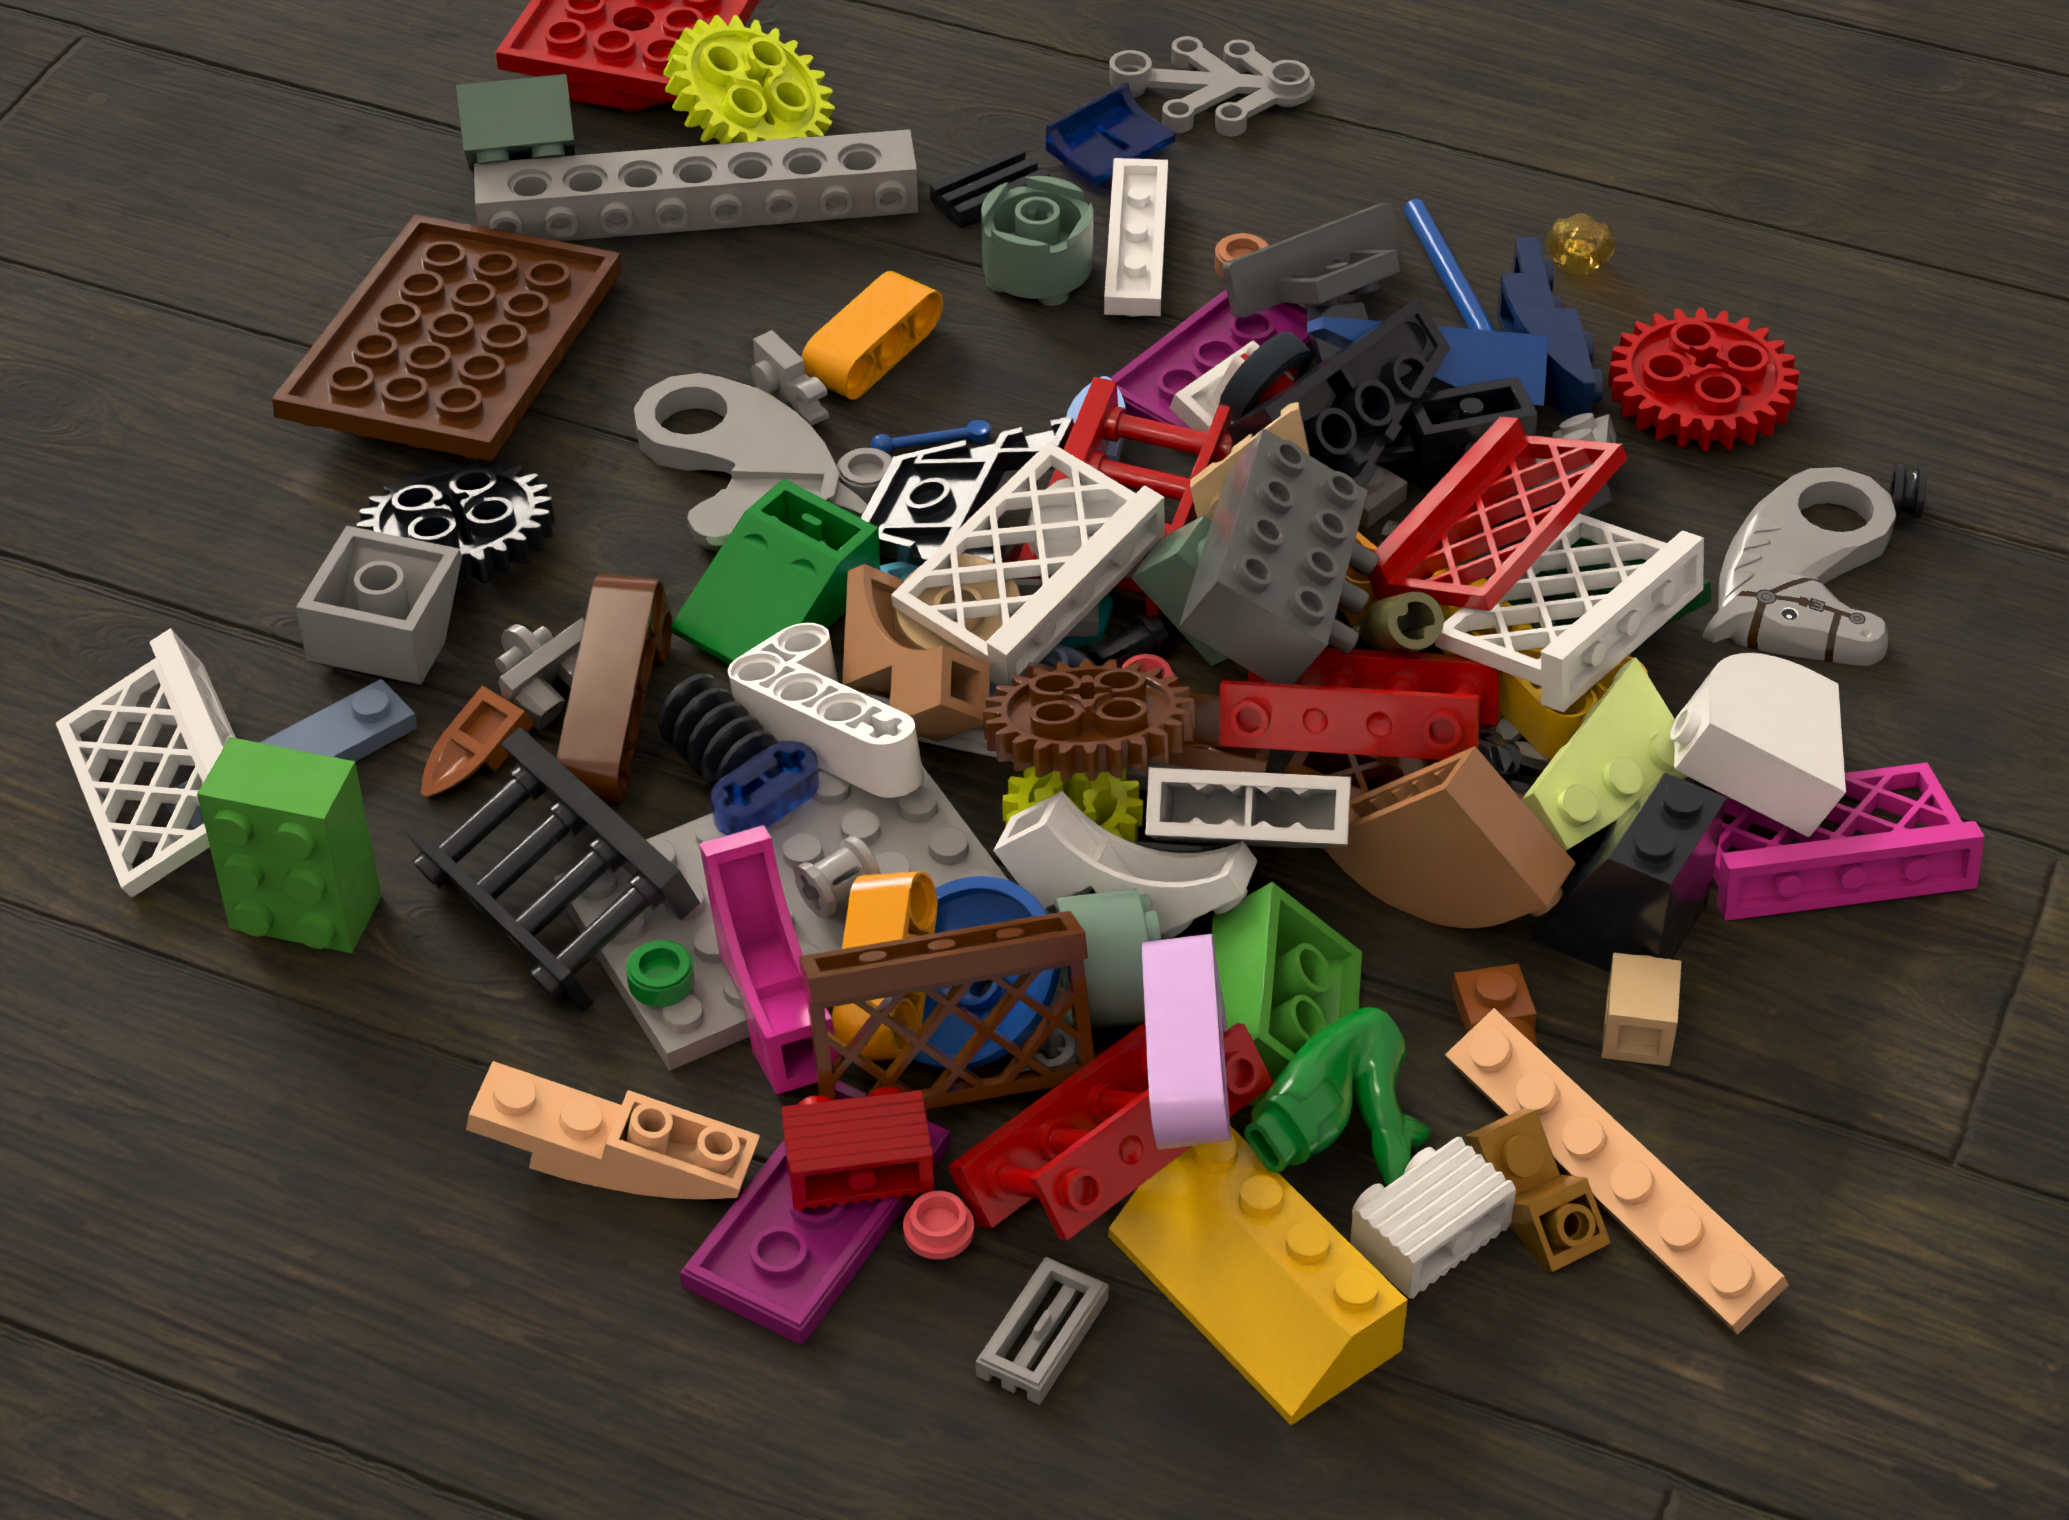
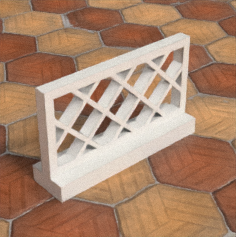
M1048 442L891 595L892 606L968 655L990 663L991 682L996 685L1012 686L1013 676L1025 677L1028 663H1039L1154 547L1157 541L1165 536L1164 496L1145 485L1137 493H1134L1053 443ZM1052 466L1072 478L1073 487L1037 490L1036 481ZM1108 500L1120 507L1112 517L1085 520L1084 502ZM1075 503L1077 521L1041 523L1039 507ZM1032 508L1034 525L998 529L997 519L1005 511ZM1080 537L1081 548L1073 556L1046 558L1044 541ZM1037 542L1039 559L1002 563L1000 545ZM993 546L995 564L958 568L957 558L966 549ZM1041 576L1042 587L1034 595L1006 597L1004 580ZM997 581L999 599L962 602L960 584ZM954 586L955 603L929 606L917 598L926 588ZM1002 616L1003 625L987 641L982 640L965 629L964 619Z
M1578 513L1491 611L1462 607L1444 622L1442 633L1435 641V646L1540 685L1541 704L1564 712L1703 590L1704 538L1682 530L1668 543H1664ZM1580 538L1601 544L1571 548V545ZM1635 559L1647 560L1643 564L1623 566L1622 561ZM1610 563L1611 568L1584 572H1580L1578 568L1579 566ZM1566 568L1568 574L1544 577L1535 576L1540 571ZM1615 587L1610 593L1604 595L1588 596L1587 593L1588 590ZM1575 592L1577 597L1544 602L1543 596ZM1531 598L1533 602L1532 604L1500 607V604L1508 600ZM1580 617L1571 625L1553 627L1551 622L1552 620ZM1539 622L1541 625L1539 629L1508 632L1506 627ZM1495 628L1497 634L1483 636L1467 634L1468 631ZM1544 648L1540 651L1541 657L1538 660L1515 652Z
M171 628L150 641L156 656L155 659L56 722L119 884L131 898L210 847L204 823L194 830H186L196 807L200 806L197 796L199 789L229 737L236 738L203 663ZM160 682L161 686L151 707H135L141 694ZM101 720H108L97 742L82 741L80 737L82 732ZM127 722L142 723L132 745L117 744ZM162 725H177L167 748L152 747ZM109 759L124 760L113 783L98 782ZM144 762L160 763L149 786L133 785ZM179 765L195 766L185 789L169 788ZM126 800L141 801L130 824L115 823ZM161 803L177 804L166 828L150 826ZM142 842H159L153 856L133 869L132 863Z

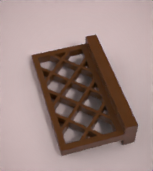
M1071 911L798 956L801 980L806 991L819 1096H826L836 1100L834 1084L852 1062L878 1079L869 1093L882 1087H895L902 1091H911L913 1089L902 1083L898 1078L920 1050L946 1067L945 1071L931 1088L921 1089L925 1110L1056 1087L1094 1059L1084 959H1088L1086 934ZM1067 967L1069 987L1052 1009L1026 992L1041 971ZM1020 975L1014 983L1006 978ZM992 980L1007 992L983 1021L958 1002L974 982ZM952 986L947 994L939 990V988ZM924 992L939 1004L915 1033L889 1014L905 994ZM884 998L878 1006L869 1001ZM1018 1000L1044 1017L1022 1047L996 1030ZM854 1003L871 1016L847 1045L827 1031L824 1008ZM1070 1008L1072 1009L1073 1025L1063 1018ZM950 1012L977 1029L954 1059L928 1042ZM882 1023L909 1041L886 1071L859 1053ZM1057 1026L1075 1039L1077 1062L1048 1067L1033 1055ZM988 1038H990L1014 1055V1057L999 1076L981 1079L968 1070L966 1066ZM829 1046L840 1053L832 1065ZM1026 1064L1034 1069L1020 1072ZM958 1076L966 1081L953 1084Z

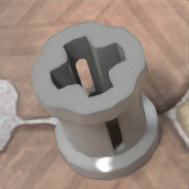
M851 835L840 842V850L814 865L804 862L794 869L795 884L801 897L819 918L826 919L836 912V905L850 897L852 885L857 877L881 874L879 865L872 852L857 836Z

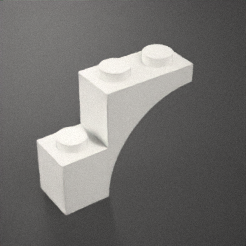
M1063 791L1012 816L993 850L1017 883L1039 900L1045 908L1053 905L1055 898L1086 895L1092 889L1096 893L1137 889L1139 895L1148 894L1151 911H1157L1161 938L1164 940L1180 934L1199 916L1212 910L1215 914H1222L1237 906L1247 895L1248 890L1246 887L1257 864V859L1244 841L1213 851L1198 853L1160 851L1131 843L1110 833L1088 818L1071 802Z

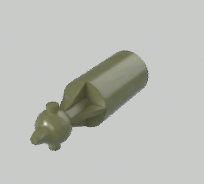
M1410 592L1376 601L1361 618L1359 625H1352L1351 628L1359 633V637L1364 643L1378 651L1407 652L1432 645L1442 633L1444 616L1440 605L1434 598L1422 592Z

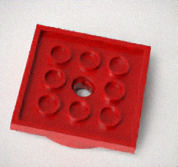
M531 0L496 50L498 70L536 77L566 74L569 98L572 101L619 107L625 112H639L647 106L675 102L677 96L667 93L665 90L670 78L663 74L669 63L667 57L686 27L692 30L699 19L709 25L714 15H718L727 26L733 16L737 15L745 26L760 0Z

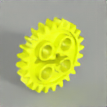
M714 15L709 25L699 19L692 30L687 27L684 29L667 57L669 63L663 75L670 78L665 88L666 92L677 96L672 108L677 111L689 112L684 125L686 127L700 125L704 129L700 138L702 142L715 138L720 141V144L824 136L832 123L829 118L835 109L834 105L827 102L833 93L832 89L820 85L825 76L824 71L810 70L809 65L814 57L812 55L798 56L794 52L798 44L795 40L789 41L786 44L780 42L779 29L774 28L767 35L762 32L758 20H754L750 28H746L740 18L734 15L727 26L718 15Z

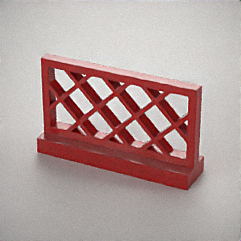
M1499 417L1374 551L1379 556V560L1372 573L1367 577L1377 599L1381 600L1410 592H1422L1434 598L1440 605L1491 611L1628 459L1623 445L1619 443L1529 436L1525 434L1519 418ZM1535 458L1548 459V460H1545V461L1540 462V463L1537 464V461H1536ZM1593 463L1590 467H1587L1570 475L1566 474L1569 471ZM1560 476V478L1557 480H1554L1532 490L1526 491V488L1537 485L1554 477ZM1514 493H1519V495L1511 497ZM1561 499L1557 504L1533 513V509ZM1523 513L1526 514L1522 518L1492 529V526ZM1484 529L1483 533L1477 535L1480 530ZM1526 537L1523 542L1500 551L1498 547ZM1491 551L1490 555L1474 560L1462 566H1457V564L1460 562H1463L1475 556ZM1449 567V571L1432 577L1437 570ZM1492 575L1482 587L1467 585Z

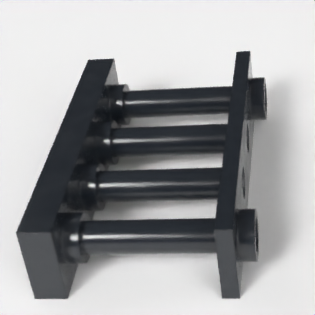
M519 727L501 744L516 765L509 772L511 780L438 846L414 823L404 833L419 851V854L412 860L413 864L433 886L439 889L446 882L451 885L535 965L528 973L554 1001H557L565 994L584 1012L593 1002L574 977L580 969L648 906L655 910L662 903L682 921L700 904V901L676 866L526 731ZM541 795H544L552 803L547 808L550 815L477 882L457 865L461 859L528 798L536 801ZM582 830L592 839L587 843L590 851L516 919L495 901L568 833L575 837ZM622 866L632 876L627 880L630 888L556 956L551 954L535 936L607 870L615 873Z

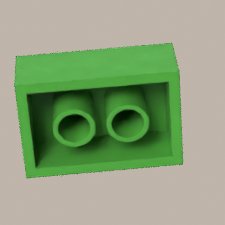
M229 737L197 793L229 928L252 936L264 935L303 943L315 949L327 948L353 953L382 897L355 761Z

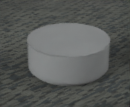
M875 448L852 450L842 456L837 464L840 482L857 494L865 503H869L893 458L886 452Z

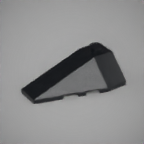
M1418 298L1263 401L1228 426L1226 430L1235 444H1238L1249 434L1255 436L1263 428L1281 416L1280 411L1287 405L1299 402L1310 456L1334 471L1345 473L1356 484L1363 487L1370 481L1378 468L1375 463L1385 446L1393 442L1401 430L1402 426L1399 423L1414 400L1421 397L1448 353L1450 346L1424 304Z

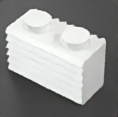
M1456 1137L1437 1151L1432 1147L1424 1148L1408 1163L1404 1175L1387 1187L1379 1183L1374 1184L1359 1196L1352 1209L1350 1244L1408 1298L1414 1299L1419 1291H1425L1429 1283H1435L1439 1276H1445L1450 1268H1456L1460 1261H1466L1470 1253H1476L1480 1246H1486L1491 1238L1496 1239L1501 1231L1508 1229L1512 1222L1516 1188L1512 1180H1506L1502 1172L1495 1171L1492 1163H1486L1482 1154H1476L1472 1146L1465 1145L1462 1137Z

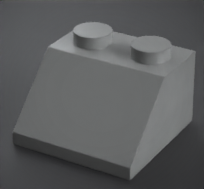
M346 526L296 606L306 660L421 685L445 644L462 559L461 550Z

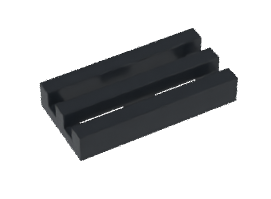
M1019 146L930 184V200L961 228L981 219L983 201L997 186L1008 182L1009 190L1025 186V177H1050V173L1045 168L1038 170V162L1032 157L1026 159V152Z

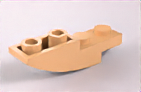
M492 1061L469 1112L466 1127L468 1131L532 1152L530 1169L582 1184L637 1195L673 1199L737 1198L760 1138L758 1134L629 1090L622 1105L495 1061Z

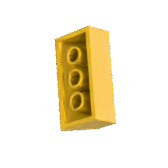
M1230 1126L1231 1141L1194 1145L1141 1184L1109 1227L1108 1237L1290 1425H1293L1402 1351L1408 1299L1279 1173L1266 1169L1251 1146Z

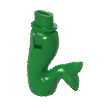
M1366 1007L1353 1010L1316 1033L1297 1051L1289 1064L1268 1089L1264 1099L1253 1108L1251 1113L1252 1122L1246 1126L1244 1131L1247 1142L1266 1169L1275 1173L1281 1172L1288 1165H1299L1306 1162L1310 1157L1322 1152L1334 1143L1349 1121L1353 1092L1361 1118L1371 1131V1148L1384 1182L1388 1186L1404 1175V1171L1411 1161V1150L1418 1149L1426 1144L1432 1135V1129L1416 1118L1404 1114L1397 1102L1396 1083L1407 1051L1403 1035L1392 1018L1379 1008Z

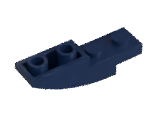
M1538 236L1516 237L1512 273L1501 274L1497 321L1500 331L1548 336L1544 399L1567 419L1580 414L1592 413L1593 403L1601 402L1603 395L1601 369L1592 368L1594 357L1591 330L1583 331L1578 307L1562 308L1560 295L1551 294L1554 284L1553 263L1551 259H1543Z

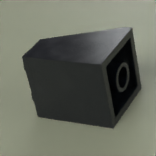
M1664 773L1587 849L1563 885L1561 899L1549 911L1544 913L1534 928L1532 940L1609 973L1611 971L1613 953L1648 955L1655 958L1673 960L1708 903L1727 797Z

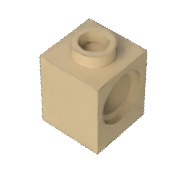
M1613 953L1606 996L1601 1058L1670 1066L1678 1023L1682 961L1655 958L1648 955Z

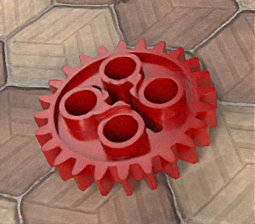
M1698 308L1695 318H1688L1682 310L1675 309L1674 318L1670 321L1662 315L1655 313L1652 317L1651 326L1639 321L1635 322L1633 334L1622 333L1619 346L1613 347L1608 376V386L1612 387L1611 401L1622 403L1620 412L1622 417L1637 415L1635 426L1637 430L1646 429L1651 426L1656 427L1655 439L1658 441L1673 434L1678 436V447L1683 448L1690 439H1695L1699 441L1703 451H1708L1711 440H1719L1727 450H1732L1734 438L1739 437L1749 445L1755 444L1756 432L1769 437L1772 436L1775 423L1785 425L1789 410H1794L1799 371L1794 369L1795 356L1783 354L1785 347L1783 340L1768 342L1769 328L1765 327L1753 332L1748 329L1750 318L1747 317L1734 324L1728 322L1727 311H1722L1716 319L1708 318L1704 308Z

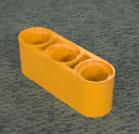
M894 271L885 272L807 342L801 358L804 360L805 374L810 378H818L827 389L850 400L859 398L935 328L943 308L942 294Z
M913 871L857 877L850 892L842 949L934 934L938 900L936 888L928 873ZM924 992L905 994L889 1015L916 1033L922 1026L926 994ZM884 998L869 1001L878 1006ZM854 1003L833 1007L832 1022L835 1036L848 1045L871 1015ZM882 1023L859 1053L870 1061L895 1060L909 1041Z

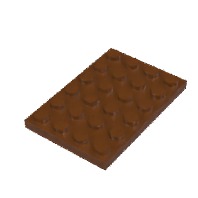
M414 214L273 396L274 418L298 422L305 426H318L353 433L360 437H372L407 444L414 448H427L462 455L469 459L492 461L621 274V253Z

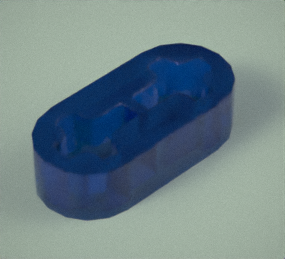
M779 742L768 747L722 778L714 785L711 792L712 814L715 827L719 832L727 836L763 825L767 829L808 801L817 792L819 787L817 754L810 746L802 742Z

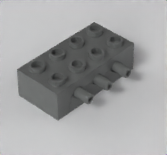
M1263 428L1225 476L1178 629L1270 683L1295 684L1328 644L1344 654L1350 653L1358 641L1359 633L1335 619L1338 605L1354 614H1359L1369 599V594L1366 591L1345 580L1348 566L1364 576H1368L1372 573L1379 560V556L1355 541L1368 490L1356 484L1345 473L1334 471L1304 453L1295 443L1282 440Z

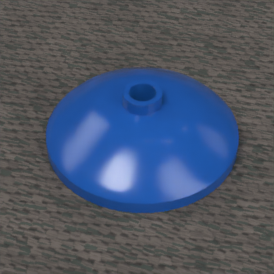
M970 876L947 882L936 888L938 907L935 933L1049 914L1039 900L1027 890L1003 878ZM1061 968L1041 971L1026 992L1049 1008L1057 989ZM1020 975L1006 978L1014 983ZM992 980L974 982L958 1002L983 1021L1007 992L993 982L990 989L981 996L984 987L993 982ZM952 986L939 988V990L947 994ZM927 994L922 1024L939 1004ZM1018 1000L996 1030L1017 1045H1020L1037 1027L1043 1016ZM950 1012L928 1042L954 1059L977 1029ZM988 1038L966 1068L974 1069L987 1065L1009 1052ZM922 1050L913 1059L917 1063L937 1070L946 1069L945 1066Z

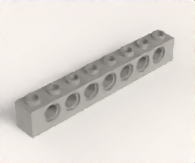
M910 129L509 160L481 164L474 163L475 207L478 226L554 241L918 213L917 168Z

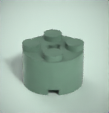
M1032 176L1025 177V186L1008 190L1007 182L997 186L986 196L981 208L982 266L985 274V283L990 290L1006 292L1022 298L1038 299L1039 302L1045 305L1054 306L1066 302L1069 299L1070 292L1080 287L1089 278L1093 269L1094 210L1091 203L1088 205L1084 201V192L1078 186L1055 177Z
M1137 889L1055 898L1054 905L1057 912L1071 911L1086 934L1088 959H1084L1091 1031L1143 1024L1145 1022L1142 942L1161 940L1158 914L1156 910L1151 911L1148 894L1139 895ZM1061 967L1059 976L1060 987L1064 988L1065 991L1069 987L1067 967ZM1070 1008L1065 1017L1073 1025L1072 1009Z

